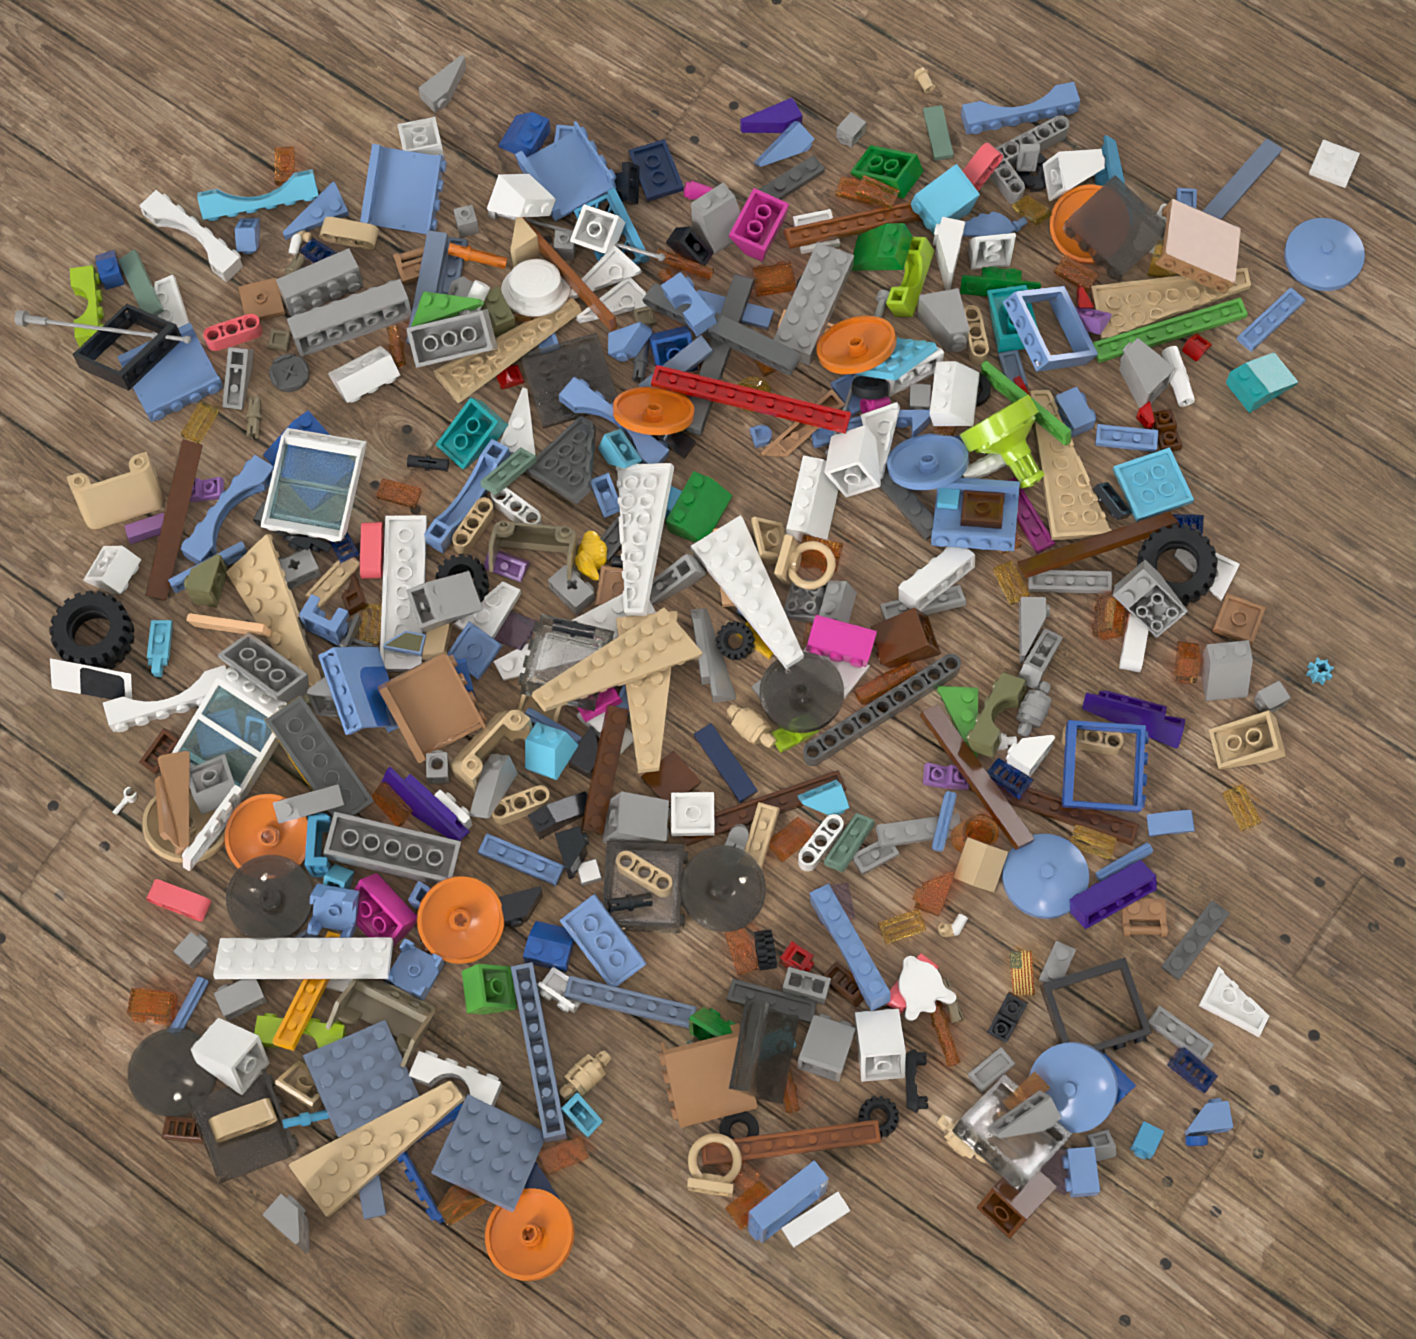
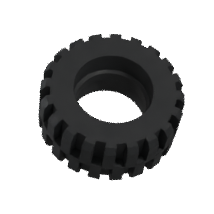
M1172 524L1171 528L1161 527L1159 532L1156 533L1154 531L1149 535V539L1143 542L1142 548L1138 553L1137 566L1146 560L1158 571L1157 562L1162 553L1170 549L1188 551L1196 559L1197 570L1195 575L1183 583L1165 581L1184 606H1188L1192 601L1196 603L1200 600L1201 596H1205L1209 592V588L1213 586L1218 560L1215 555L1214 545L1211 546L1210 539L1207 536L1203 537L1201 531L1198 529L1193 531L1188 525H1184V528L1178 527V524Z
M91 590L86 591L84 595H81L80 592L74 594L75 598L71 600L67 598L64 601L65 604L62 607L58 606L55 610L57 616H52L51 623L53 626L49 627L52 645L63 661L103 669L109 667L110 670L115 668V663L118 661L120 663L123 662L125 659L124 654L130 653L132 649L130 644L134 643L135 637L133 632L135 630L130 616L120 601H117L110 594L106 596L105 592L97 591L94 594ZM101 618L110 622L109 632L101 642L92 646H81L75 643V634L86 621Z

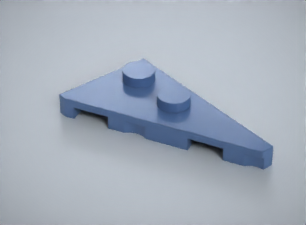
M332 182L283 231L285 240L292 238L293 235L301 230L307 232L322 226L325 217L343 218L349 215L335 182Z

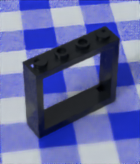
M126 304L102 327L127 330L135 323L158 333L120 371L95 361L123 334L98 330L72 355L80 369L129 391L181 342L166 339V335L182 336L176 324Z
M1126 958L1058 978L1039 986L1059 1044L1069 1042L1052 991L1118 970L1121 971L1141 1030L1092 1045L1091 1047L1104 1054L1107 1048L1113 1047L1114 1050L1127 1047L1126 1042L1134 1040V1043L1137 1044L1147 1040L1146 1036L1152 1034Z

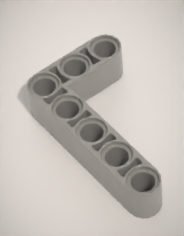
M1056 116L995 148L1003 155V159L990 175V178L1009 203H1020L1025 189L1023 181L1012 167L1017 163L1020 144H1040L1041 152L1064 140L1069 128V120L1066 117Z

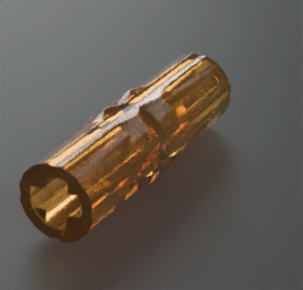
M907 661L854 690L855 696L859 703L864 705L889 692L917 674L913 664Z

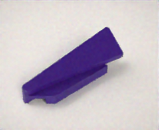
M1107 690L1099 691L1098 695L1087 692L1082 706L1083 710L1117 724L1146 725L1148 737L1173 748L1179 747L1186 719L1166 715L1167 706Z
M391 767L386 770L378 788L380 795L449 839L461 841L470 833L457 820V816L415 777L409 774L405 779H402Z

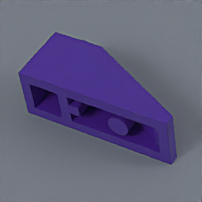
M790 98L740 119V130L742 133H783L794 121L800 122L802 125L803 115L794 99Z

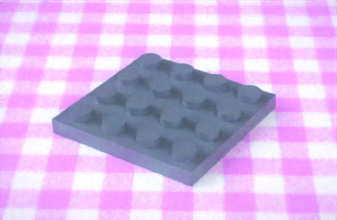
M386 1020L303 1055V1059L338 1138L419 1097L411 1077L408 1076L409 1072L406 1066L404 1068L400 1066L403 1059Z
M467 1094L431 1173L513 1212L543 1145V1131Z

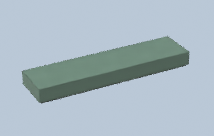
M132 250L118 261L140 309L158 316L164 309L138 252Z

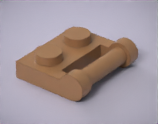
M424 247L401 254H392L403 285L418 281L422 257L402 263V261L423 255Z
M1141 898L1121 909L1123 937H1130V935H1160V937H1167L1168 927L1165 899ZM1130 922H1159V926H1130Z

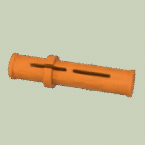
M451 242L447 255L460 257L467 262L468 260L503 270H505L508 257L473 249L472 246L465 247Z

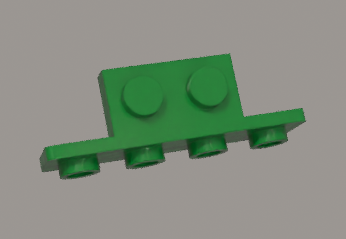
M989 266L982 267L981 276L962 275L960 293L987 296V290L1027 285L1028 290L1041 289V283L1021 281L1022 271L1014 268L1000 269Z

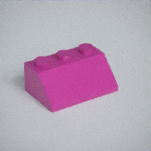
M753 188L729 234V238L744 254L763 262L787 216L789 204Z
M815 615L805 651L817 657L822 655L830 657V660L835 662L845 661L853 667H866L877 631Z
M378 873L359 881L354 889L359 891L357 926L368 938H392L393 946H395L416 924V914Z

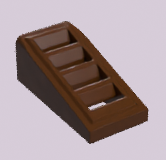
M163 728L139 763L157 775L160 771L159 763L155 766L148 761L151 757L158 762V756L154 754L156 751L161 755L171 754L180 737L169 729ZM167 738H169L170 740L173 741V743H172V744H169V743H168L167 741H165V740H166ZM163 744L168 750L164 751L160 746Z
M837 961L822 975L831 978L830 986L855 1008L864 1000L853 974ZM840 971L841 974L833 980V976ZM846 977L847 979L840 986L839 983ZM853 983L854 985L847 991L846 989Z
M166 1116L161 1138L206 1145L210 1124L208 1120ZM171 1122L175 1123L173 1134H169ZM183 1124L182 1133L178 1135L179 1125ZM191 1125L190 1135L186 1136L187 1127ZM196 1126H200L198 1137L194 1136Z

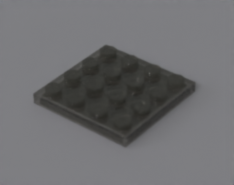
M597 332L529 351L521 357L543 429L576 420L580 416L593 415L574 413L559 401V394L573 377L586 381L590 386L589 388L594 392H600L609 404L613 403L617 397Z

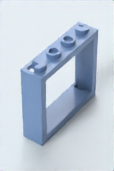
M1065 286L1015 291L1003 302L1036 372L1086 365L1098 355ZM1049 301L1073 353L1050 355L1025 303Z
M815 1160L749 1211L748 1232L756 1241L759 1239L761 1243L765 1242L826 1193L829 1178Z

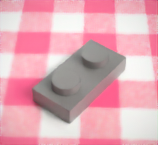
M879 841L858 851L852 860L862 876L898 857L899 852L895 846L880 848Z
M1056 941L1038 981L1046 983L1064 977L1076 949Z

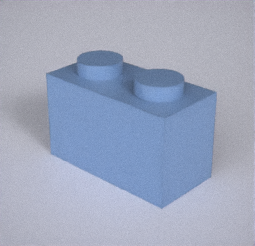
M1075 387L1055 396L1054 400L1059 409L1058 413L1065 425L1071 429V437L1093 429L1096 415L1093 409H1089L1083 392L1080 393L1079 389Z
M1095 1147L1067 1149L1065 1155H1062L1063 1169H1067L1068 1178H1065L1066 1192H1070V1197L1097 1196L1100 1193Z

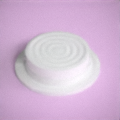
M541 259L526 260L516 265L505 277L501 286V292L509 308L525 316H543L557 311L567 302L571 289L560 276L558 268L554 264Z

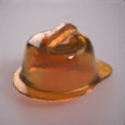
M977 814L954 827L951 833V843L961 853L967 837L992 845L999 837V828L993 818L985 814Z

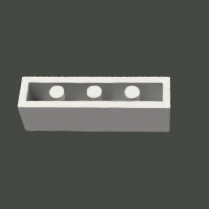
M946 547L939 556L932 558L929 564L922 569H918L910 579L900 584L898 587L899 601L909 609L915 607L921 611L975 568V554L967 548Z

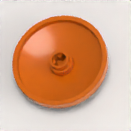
M1081 185L1069 190L1057 201L1050 217V233L1057 249L1070 260L1083 264L1099 263L1115 255L1123 246L1129 231V215L1124 202L1115 192L1100 185Z
M857 316L843 320L825 331L817 343L816 350L819 361L825 369L838 374H856L873 369L886 361L895 350L897 338L893 326L887 320L876 316Z
M638 387L626 390L615 398L613 402V416L621 426L631 431L647 435H668L680 432L691 425L694 419V405L681 393L657 387Z
M277 794L253 796L239 804L227 821L224 836L227 853L234 865L250 877L261 880L278 879L295 871L305 860L307 816L284 823H278L273 803L287 799V797Z
M454 876L444 879L432 886L420 902L417 912L419 936L427 949L432 954L434 953L442 957L444 961L456 964L477 961L492 951L502 935L504 928L502 904L496 893L478 879L467 876Z
M523 1189L513 1212L496 1205L490 1214L485 1229L487 1253L493 1264L501 1272L513 1279L521 1281L543 1279L557 1271L568 1258L575 1235L573 1219L565 1204L553 1194L541 1189Z

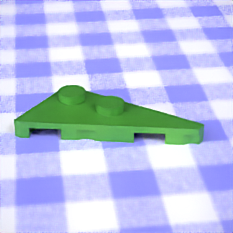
M423 291L411 327L459 315V312L467 309L473 311L483 306L484 302L476 298Z
M938 686L937 693L941 696L945 709L952 718L951 721L969 747L967 736L969 731L974 729L978 715V688Z

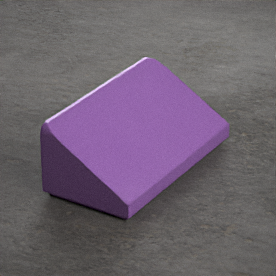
M1076 307L1087 332L1101 334L1112 317V314L1108 312Z
M164 513L125 525L130 544L159 535Z
M499 550L493 572L522 582L530 561ZM488 551V554H487V557H486V560H485V564H484L485 570H488V571H489V551Z

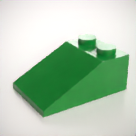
M873 145L868 147L850 171L852 176L881 192L903 199L924 172L917 154Z
M886 223L858 235L853 252L854 264L851 271L904 270L913 237L904 223Z
M703 1007L690 1016L689 1031L691 1035L703 1041L731 1034L730 1025L736 1023L731 1020L726 1022L720 1018L721 1014L712 1008L708 1010Z

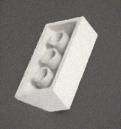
M803 455L786 528V534L793 536L797 541H816L824 545L827 544L839 489L824 473L826 466L824 459Z

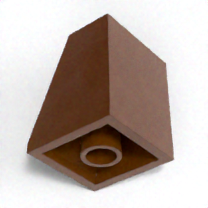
M915 607L870 626L871 630L877 631L873 643L877 646V659L880 664L889 669L941 654L929 617Z
M1022 1156L992 1187L976 1208L1011 1239L1057 1186L1052 1183L1050 1178L1039 1171L1031 1161Z

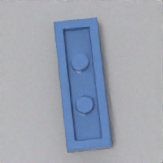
M1097 424L1095 446L1156 452L1158 430Z

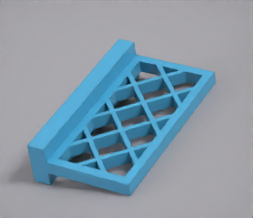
M615 187L608 190L607 194L585 204L590 207L595 206L598 209L601 203L608 200L610 204L608 213H611L613 210L615 215L626 222L621 235L626 237L624 245L628 246L629 243L630 247L646 251ZM583 206L573 210L577 219ZM622 249V252L625 254V251L629 250ZM593 250L599 262L601 257H603L605 254L598 253V251ZM629 251L634 253L636 259L632 260V262L636 265L641 262L644 264L650 261L647 255Z

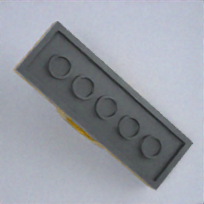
M298 696L264 720L287 752L290 761L313 791L339 784L344 805L327 810L332 818L334 812L354 816L374 802L302 696Z

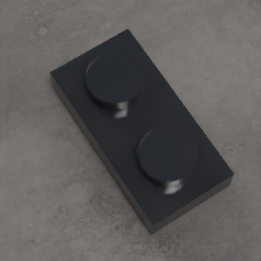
M1109 482L1099 483L1093 488L1098 499L1109 509L1112 517L1121 520L1128 518L1132 514V511Z

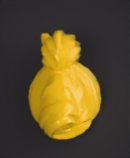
M587 531L584 533L582 541L578 546L575 564L582 574L598 581L599 574L597 570L606 563L607 545L600 539L598 533Z

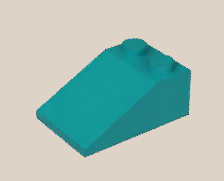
M1027 285L987 290L993 335L998 353L1025 349L1003 302L1015 291L1028 290ZM1025 303L1038 329L1032 304Z
M1275 352L1242 364L1231 371L1226 380V385L1249 413L1298 384L1296 378Z
M470 397L438 440L436 446L460 468L465 470L480 457L491 439L495 441L499 439L509 424L483 401Z

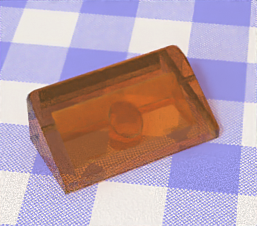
M797 817L771 837L768 848L781 862H784L808 842L813 832L805 822Z
M759 1181L726 1206L725 1209L738 1228L742 1230L748 1226L749 1211L771 1195V1193Z

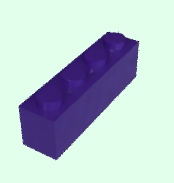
M1139 860L1134 864L1128 865L1118 873L1110 875L1100 883L1092 885L1089 889L1074 895L1069 899L1070 913L1087 929L1157 890L1156 875L1142 860Z

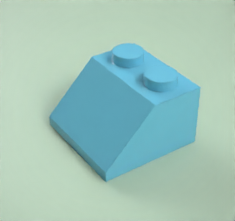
M536 722L525 739V768L534 773L557 780L579 745L567 732Z

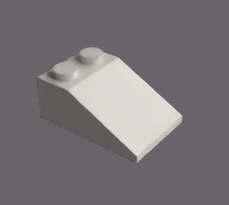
M435 117L397 124L403 150L444 156Z
M942 217L941 223L936 224L933 245L936 246L935 255L945 290H950L962 244L965 221Z
M1016 234L979 236L969 239L968 255L971 270L989 266H1010Z

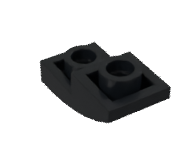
M284 535L283 540L289 542L288 546L296 551L300 549L308 551V549H311L317 553L320 550L329 552L332 546L324 541L302 535Z
M1008 992L987 1033L1007 1043L1028 1002Z

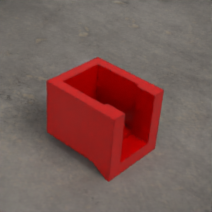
M791 941L780 957V964L787 969L791 967L810 972L815 964L813 962L814 955ZM796 953L805 958L801 965L792 960Z

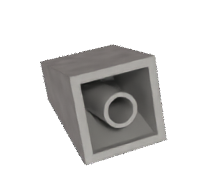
M723 182L691 203L692 228L714 254L734 243L729 238V234L740 215L734 194Z
M959 289L919 295L917 318L946 352H960L966 349L970 329Z
M1137 338L1133 343L1129 342L1124 347L1119 371L1138 407L1141 408L1149 401L1152 404L1169 386L1175 367Z
M1249 640L1206 645L1198 662L1205 701L1244 698L1248 696L1253 661Z
M621 791L610 799L602 843L659 846L663 844L669 837V829L667 828L671 812L670 808H668L669 800Z
M825 1014L813 1015L798 1059L797 1069L840 1082L856 1028L852 1027V1024L847 1021H833L830 1016Z

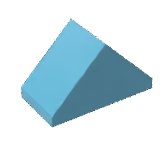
M578 1093L561 1108L563 1115L586 1137H589L603 1122Z

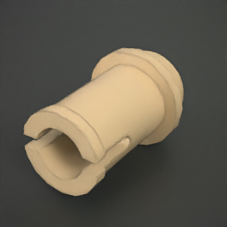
M923 67L915 71V80L919 81L924 92H932L936 86L928 75L929 71Z

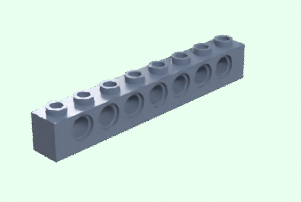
M532 962L511 966L545 1143L567 1139L534 966Z

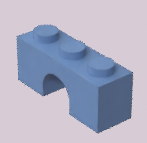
M680 272L661 285L664 295L675 309L682 304H691L690 308L683 312L686 323L696 336H699L717 323L714 316L716 311L711 304L707 305L704 302L705 297L700 290L695 291L693 288L694 284L689 277L685 278Z

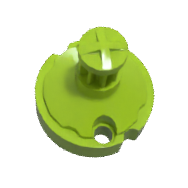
M1029 394L959 434L969 452L975 450L976 453L1001 455L1006 465L1010 466L1018 482H1020V489L1036 485L1045 475L1038 468L1030 454L1032 451L1026 443L1027 435L1036 419L1034 415L1039 412Z

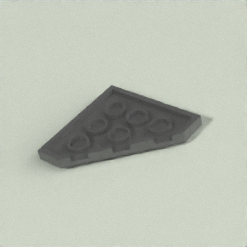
M581 415L536 456L537 462L528 468L526 473L572 503L578 504L591 491L596 437L594 423Z

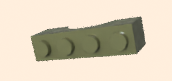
M1002 672L999 680H995L993 692L990 696H987L982 713L979 712L977 715L974 729H971L968 733L967 741H969L971 751L994 758L1002 742L1000 729L994 725V720L1006 709L1019 708L1027 693L1025 679Z

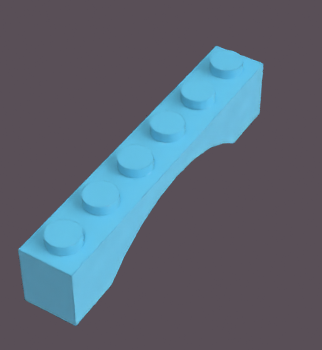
M313 169L293 173L282 186L260 196H235L219 189L197 193L203 220L208 219V221L218 220L219 216L224 215L234 217L239 215V212L244 211L246 213H254L263 207L273 209L278 204L283 203L285 205H293L296 201L303 199L304 201H312L315 197L319 196Z

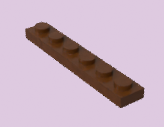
M612 705L606 706L581 830L596 834H603L629 712L628 709Z

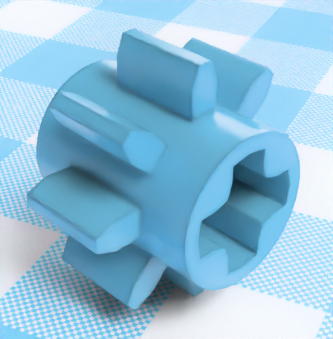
M1316 658L1315 664L1310 662L1307 666L1310 670L1306 676L1311 677L1312 683L1320 682L1323 685L1325 679L1331 680L1333 676L1330 672H1332L1334 667L1328 664V659L1324 661Z

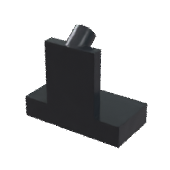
M622 162V172L614 173L616 176L614 180L617 193H621L622 202L637 205L639 199L640 166L631 162Z
M682 431L668 435H652L657 441L662 440L669 449L684 459L696 444L694 439Z

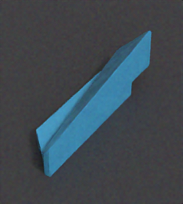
M1105 135L1103 137L1104 144L1101 148L1102 155L1105 158V168L1095 174V184L1112 190L1122 199L1128 211L1129 227H1132L1134 222L1115 140Z

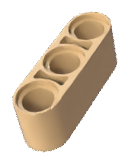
M325 217L319 237L329 243L372 250L375 247L379 229L368 223Z
M969 305L964 308L970 329L967 350L970 361L974 365H981L987 360L989 345L981 311L977 306ZM971 334H977V335H979V336H978V337H974V336H972ZM980 351L983 354H976L975 352Z
M489 498L478 499L454 532L452 541L457 553H469L493 520L495 512L493 503ZM483 508H489L487 512L480 511ZM471 524H478L476 528H469ZM460 540L467 541L465 544H458Z
M453 622L427 631L422 653L423 661H427L444 651L447 653Z
M1066 725L1064 726L1062 734L1060 736V740L1064 746ZM1077 730L1076 749L1116 755L1120 752L1124 743L1121 733ZM1093 736L1097 742H1090L1087 737ZM1114 740L1118 746H1111L1108 741Z
M539 785L501 799L492 813L493 821L496 824L504 825L526 817L539 808L550 804L549 790L545 786ZM539 794L546 796L543 801L535 799ZM518 802L526 803L524 808L519 809L515 807ZM499 809L506 811L503 816L495 815Z
M623 851L617 855V869L622 875L659 897H667L672 893V878L667 873L632 852ZM628 859L632 864L624 867L621 865V862ZM647 870L650 872V875L647 878H642L639 876V873ZM661 881L669 884L665 889H660L657 885Z
M265 1098L210 1118L208 1122L215 1141L222 1142L273 1124L278 1119L270 1098Z

